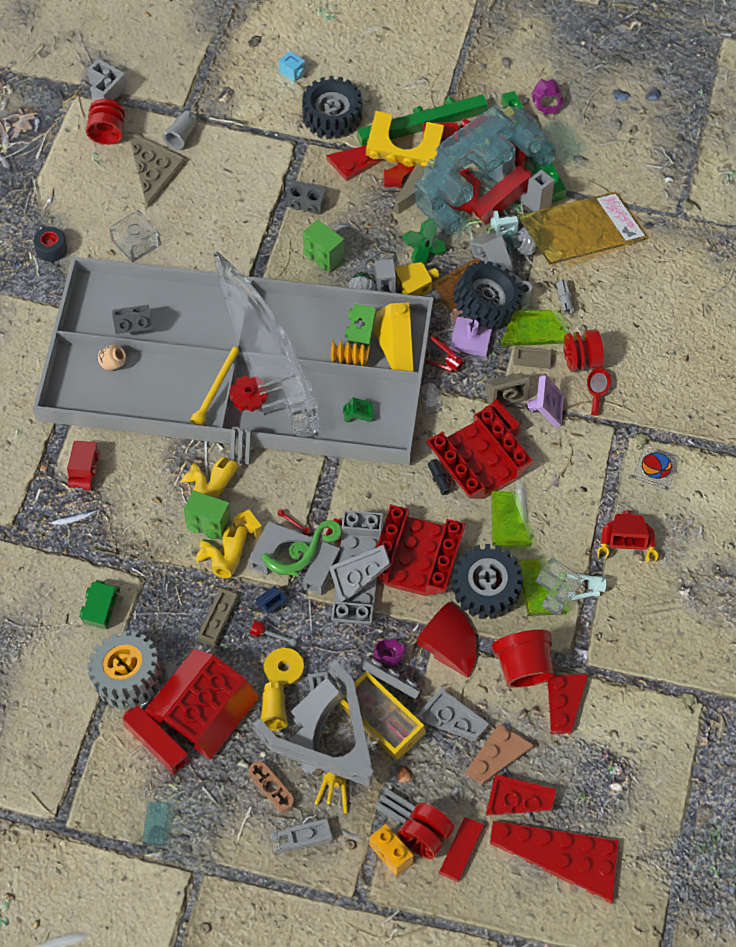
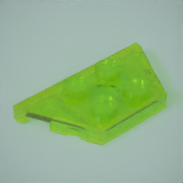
M552 310L515 311L503 338H501L500 346L564 344L566 332Z

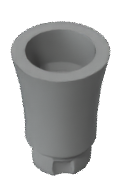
M184 111L163 132L162 136L165 143L171 148L182 149L189 134L195 127L197 122L196 115L191 111Z

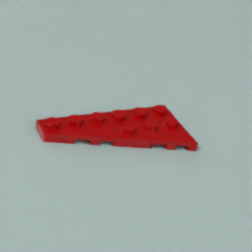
M492 822L489 844L511 855L514 854L525 859V862L531 865L535 864L543 868L544 871L572 885L575 884L587 890L586 892L605 899L604 901L610 904L612 903L618 840L503 822Z

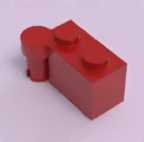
M73 442L67 467L68 488H83L85 491L92 490L93 476L97 475L96 462L100 461L101 455L100 450H97V442Z

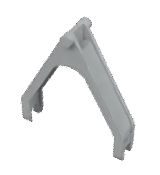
M336 660L328 664L330 666L328 671L346 692L356 741L355 747L350 753L343 757L334 758L277 738L261 719L252 723L255 733L272 752L360 783L364 787L372 785L373 770L354 680Z

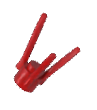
M431 337V340L448 354L445 360L447 366L430 360L425 362L445 369L450 373L452 370L458 372L465 360L455 354L438 337Z

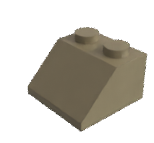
M520 372L486 381L485 394L489 404L496 399L503 406L527 401L530 379Z

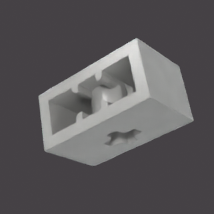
M393 259L375 261L376 291L395 293L396 275Z

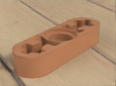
M261 761L252 763L249 767L251 780L279 812H290L294 806V799L291 793L265 763ZM255 769H262V775L265 778L263 781L259 774L254 775ZM270 782L277 785V789L273 792H269L265 788ZM279 793L283 800L288 799L287 806L285 804L280 805L281 801L278 797Z

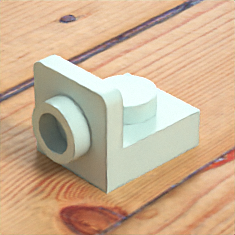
M494 211L493 218L490 221L492 229L495 228L496 235L517 233V216L499 218L498 211Z

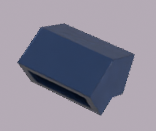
M273 586L256 599V605L264 614H269L287 601V598L282 590Z

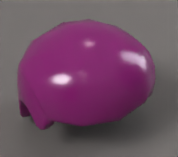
M397 639L391 641L381 640L374 646V657L384 666L398 665L404 658L405 644L400 645Z

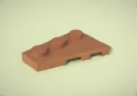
M498 724L465 771V775L484 785L495 774H499L506 766L517 761L521 755L532 750L534 745Z

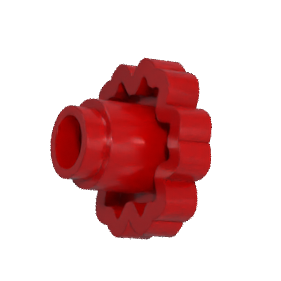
M243 376L236 379V384L230 387V399L233 401L234 407L240 411L249 410L254 412L261 409L262 403H266L268 400V388L264 387V381L258 377L250 379L248 376Z

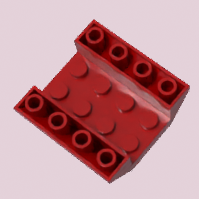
M490 406L474 414V421L470 425L448 437L441 432L426 442L469 499H485L517 481L533 463L528 453Z
M390 504L377 547L382 545L386 547L391 566L376 578L388 587L423 596L446 592L466 523L446 519L444 526L409 517V509Z
M193 649L148 705L145 712L159 723H162L163 720L195 743L194 749L208 760H211L255 704L259 696L243 676L216 656Z

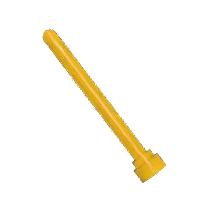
M235 346L231 349L201 408L191 416L190 422L194 425L204 426L207 421L205 414L239 352L238 347Z

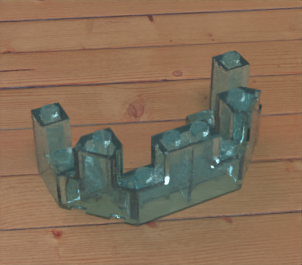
M494 105L439 144L435 150L437 155L434 160H429L423 170L424 176L421 180H417L414 185L416 206L428 218L434 219L437 227L445 235L450 236L461 228V217L447 202L451 206H461L469 202L473 197V186L459 173L460 171L468 168L471 163L477 166L486 176L496 171L499 166L510 161L514 156V146L511 141L543 168L555 160V147L546 140L548 136L541 130V124L524 108L518 107V109L510 106L501 108L499 105Z

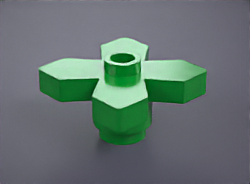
M429 218L422 222L420 232L410 230L402 235L405 244L414 249L411 256L413 263L421 262L425 264L429 252L439 255L446 250L443 240L434 239L437 231L434 219Z

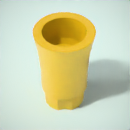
M279 682L265 684L260 719L271 731L282 730L288 726L284 687Z

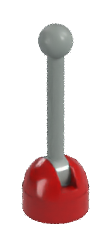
M254 620L250 630V635L260 637L267 634L289 642L292 646H296L298 643L295 638L290 639L266 630L264 623Z

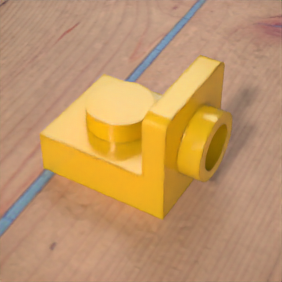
M249 509L238 513L233 518V525L236 530L239 526H244L247 528V532L253 534L256 539L261 536L262 526Z

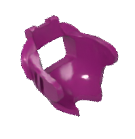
M553 78L549 81L540 79L532 91V101L535 107L543 112V115L557 114V111L564 104L561 86ZM557 96L556 106H541L542 97Z

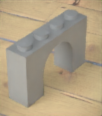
M504 139L493 146L490 151L488 176L497 183L516 169V149ZM540 170L529 179L528 190L518 200L538 216L551 207L554 179L543 170Z
M268 521L249 558V568L268 575L270 570L261 559L264 553L276 559L279 554L289 550L290 546L296 542H303L309 547L313 536L309 537L303 535L298 530H290L279 523ZM320 540L318 541L315 555L303 579L304 590L322 596L331 577L329 567L338 563L340 548L333 543L327 544Z

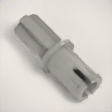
M560 279L557 282L559 292L558 300L561 301L563 314H569V309L570 313H573L572 294L569 292L567 280Z

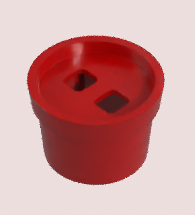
M543 629L526 630L504 636L493 642L491 647L495 658L499 660L507 687H530L547 682L555 676L550 648L552 646L550 631Z

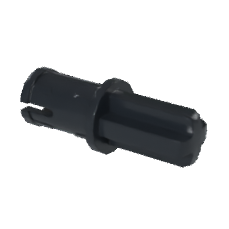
M437 459L430 460L428 467L433 476V482H436L441 495H448L452 492V488L446 478V472H443Z

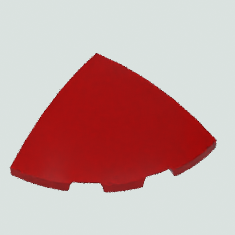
M447 602L419 634L417 645L434 654V659L466 678L469 677L476 660V636L463 612L452 603Z

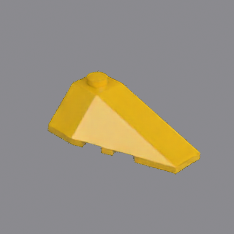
M409 302L390 303L376 312L373 333L380 343V348L383 350L391 370L413 372Z

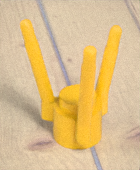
M327 772L324 775L315 805L319 804L327 784L330 786L327 804H331L334 787H339L341 784L344 813L347 814V779Z

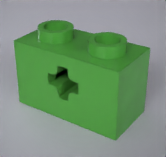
M354 304L353 309H349L348 319L351 322L350 327L346 326L345 337L348 338L347 341L349 343L364 344V346L371 344L376 307ZM362 321L365 326H361V329H358L355 324H359Z

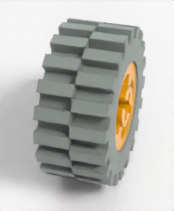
M122 631V636L119 637L117 633L111 634L113 639L108 641L107 638L101 640L103 643L101 647L98 644L95 646L96 654H90L89 659L91 662L87 664L89 678L98 695L105 703L108 701L110 706L115 707L117 703L119 708H125V705L129 704L130 708L136 706L135 702L138 701L142 705L146 702L144 699L146 696L152 698L155 695L153 690L159 691L161 687L159 681L164 679L162 673L164 672V666L153 642L151 640L148 641L147 637L143 634L140 637L138 632L132 631L131 636H129L127 631Z

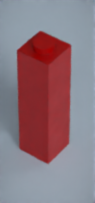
M519 165L471 205L475 216L487 225L491 218H493L494 211H498L499 215L528 190L529 179L533 176L528 169L524 170Z
M137 705L125 712L122 718L124 727L173 775L189 762L188 754L140 706Z

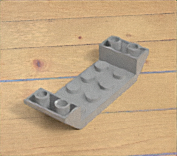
M343 511L339 563L377 547L382 531L383 513ZM377 578L372 580L347 602H340L336 590L331 621L371 625Z

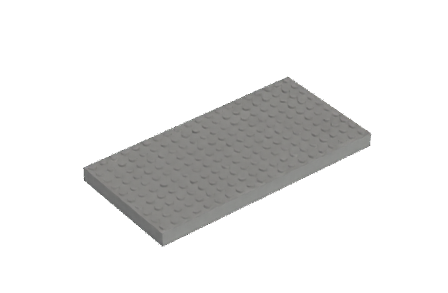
M72 257L33 406L35 419L41 422L231 444L232 427L251 429V447L410 466L433 311V297ZM409 302L413 372L391 370L374 333H372L366 366H361V362H359L358 366L354 365L353 361L348 365L346 360L343 364H340L339 359H337L336 363H332L330 358L332 341L335 340V345L342 341L344 347L348 342V338L345 337L346 326L350 327L351 320L348 319L349 309H353L354 304L376 307L377 312L390 303ZM149 304L152 329L115 334L112 310ZM362 321L359 324H355L358 329H361V326H365ZM116 344L125 351L126 360L123 366L107 371L99 364L98 353L102 348ZM235 346L238 347L239 352L205 414L207 421L204 426L194 425L190 422L191 416L201 408L231 349ZM243 376H248L250 379L258 377L264 381V387L268 388L267 402L262 403V408L254 412L249 410L240 411L234 407L233 401L230 399V387L236 384V379ZM352 397L372 402L373 419L367 422L352 418L349 422H345L343 414L344 405ZM236 432V445H238L239 432ZM243 433V446H246V433Z

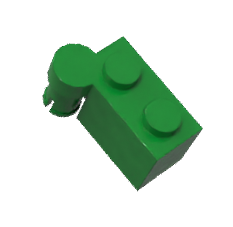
M101 580L91 583V587H88L86 590L85 599L87 600L85 606H82L80 610V618L84 625L107 630L115 601L119 596L117 593H120V586L106 584L105 581Z

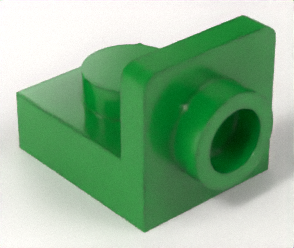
M352 397L343 407L344 421L349 422L352 418L370 422L373 419V403Z

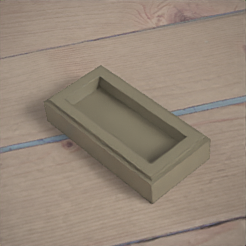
M515 346L513 365L550 369L552 350Z

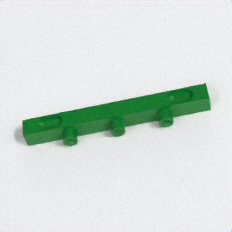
M511 91L502 94L501 104L504 110H510L514 116L510 118L511 122L509 124L504 123L507 130L514 128L520 141L529 143L528 156L535 170L530 171L531 174L534 176L540 170H543L554 179L552 202L566 199L567 189L516 92Z
M481 94L460 101H455L453 97H449L445 100V105L427 110L417 106L413 109V114L392 119L389 139L393 140L421 132L423 123H453L464 118L468 119L488 113V103L484 95ZM372 125L357 129V138L361 146L367 145Z

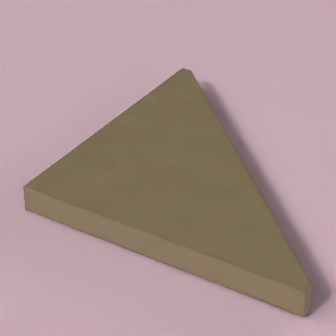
M129 131V139L146 207H149L184 165L186 159Z

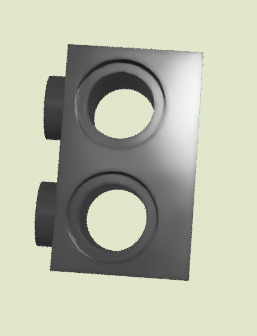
M292 180L286 196L287 207L321 215L327 199L326 187Z
M149 304L112 310L115 334L152 329Z

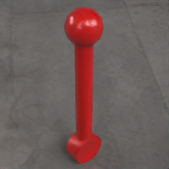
M283 509L278 510V516L290 521L302 530L304 535H310V528H304L285 514Z

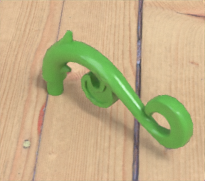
M326 520L317 527L309 547L303 542L292 544L289 548V555L292 559L299 560V553L304 554L303 558L296 563L284 564V561H277L267 553H264L261 559L266 563V567L274 573L299 577L297 572L304 569L315 555L321 531L325 528L332 529L333 533L331 535H323L322 538L326 542H335L341 537V526L335 521Z

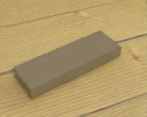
M220 588L196 637L197 641L216 647L238 601L239 594Z

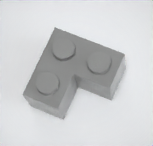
M99 59L87 69L89 82L92 84L90 89L93 102L98 99L115 100L127 88L125 73Z
M487 233L469 241L475 258L482 259L485 264L491 261L493 266L497 264L502 265L501 269L504 271L505 269L513 270L512 257L508 254L506 240L501 235Z

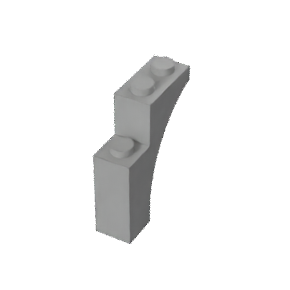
M328 678L323 680L291 711L295 716L293 720L301 729L288 742L319 752L320 735L324 723L333 708L345 697V694L332 680ZM304 763L301 765L303 771L308 775L312 774L318 777L323 772L321 769Z

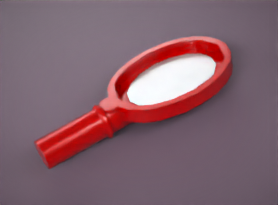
M603 368L592 370L587 378V389L593 396L591 414L594 416L599 414L601 397L608 392L611 385L610 374Z

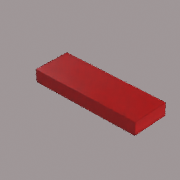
M464 816L439 870L440 875L459 882L483 830V824Z

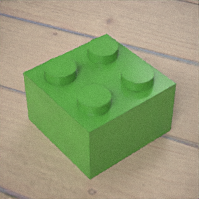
M317 219L303 231L304 255L307 259L317 263L322 270L325 269L328 273H331L344 261V238Z
M193 490L184 508L186 528L193 533H202L210 539L222 540L225 529L231 523L229 502Z

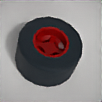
M45 227L35 234L33 242L36 254L40 259L53 262L61 259L66 254V238L60 229Z

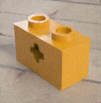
M387 824L369 836V846L396 877L413 864V854Z

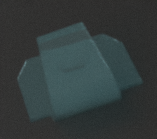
M508 230L503 235L507 243V252L511 251L514 247L513 237L515 235L512 230Z

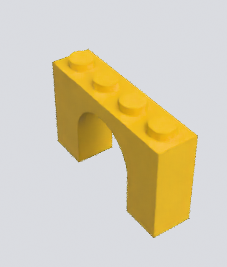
M375 111L366 147V155L372 159H385L390 163H403L408 167L418 164L434 170L444 125L427 122L421 143L413 149L404 150L393 145L389 139L393 114Z

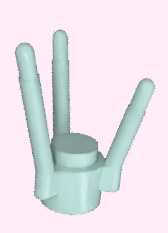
M564 572L566 576L588 580V589H591L592 592L562 598L560 602L600 596V592H605L606 577Z

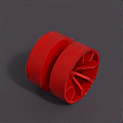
M420 802L410 814L411 820L404 822L397 835L402 843L411 851L423 858L432 860L442 848L441 842H446L454 831V825L440 810Z

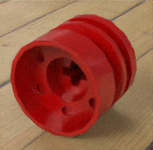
M98 99L92 102L89 107L86 125V135L88 138L101 145H112L119 142L123 133L124 107L111 99Z
M597 329L585 330L582 338L579 332H574L573 336L571 333H565L563 351L570 372L576 371L577 368L580 371L583 370L585 362L589 369L603 367V344Z

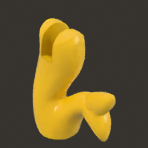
M221 457L214 464L210 482L207 483L206 476L200 467L193 463L191 471L182 478V483L196 481L194 491L217 498L236 473L239 464L233 460L229 461L226 457Z
M233 525L227 526L222 538L224 556L212 544L201 539V550L196 556V562L211 557L212 572L216 576L221 578L232 577L242 556L247 528L239 526L236 530Z

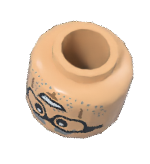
M116 344L102 348L98 353L99 364L107 371L123 366L126 360L125 351Z

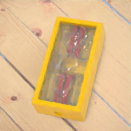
M366 671L354 682L363 728L398 761L426 733L425 726ZM344 692L345 697L339 702V705L350 716L346 692Z

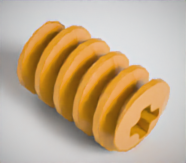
M333 340L330 358L332 363H336L337 359H339L340 364H343L346 360L348 365L353 361L354 365L358 366L359 362H361V366H366L370 345L367 350H365L364 344L358 349L357 343H354L353 347L350 348L349 342L344 347L342 341L335 345V340Z

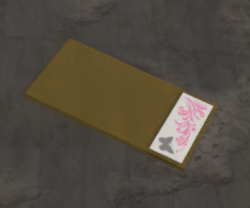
M617 192L521 214L518 217L549 265L648 239V236Z

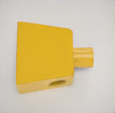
M421 262L394 267L396 284L402 294L424 296L432 291V280L439 278L436 268L427 271Z

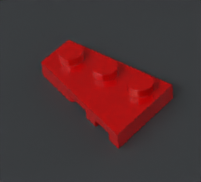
M367 145L326 155V160L346 181L385 159H372L367 156Z
M588 674L555 675L551 680L547 681L550 734H571Z
M495 774L485 816L552 811L556 789Z

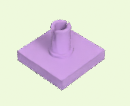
M457 317L450 349L456 352L486 357L492 329H487L486 325L483 328L478 327L479 323L476 320L472 324L473 319Z
M546 375L540 376L537 399L529 400L528 408L531 412L538 410L554 427L561 426L564 394Z

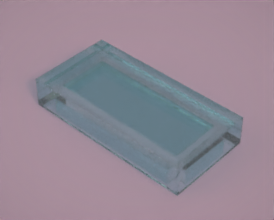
M148 802L142 838L143 845L164 846L169 804Z

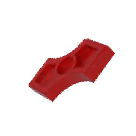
M398 163L393 168L384 170V187H402L403 181L410 176L415 166L408 167L403 163Z

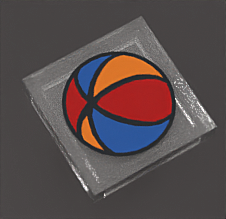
M644 444L632 478L669 490L681 457Z

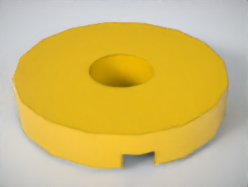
M279 648L269 653L264 662V672L268 681L279 682L283 687L296 684L304 672L303 659L299 653L289 648ZM281 664H287L290 668L287 671H281L278 667Z

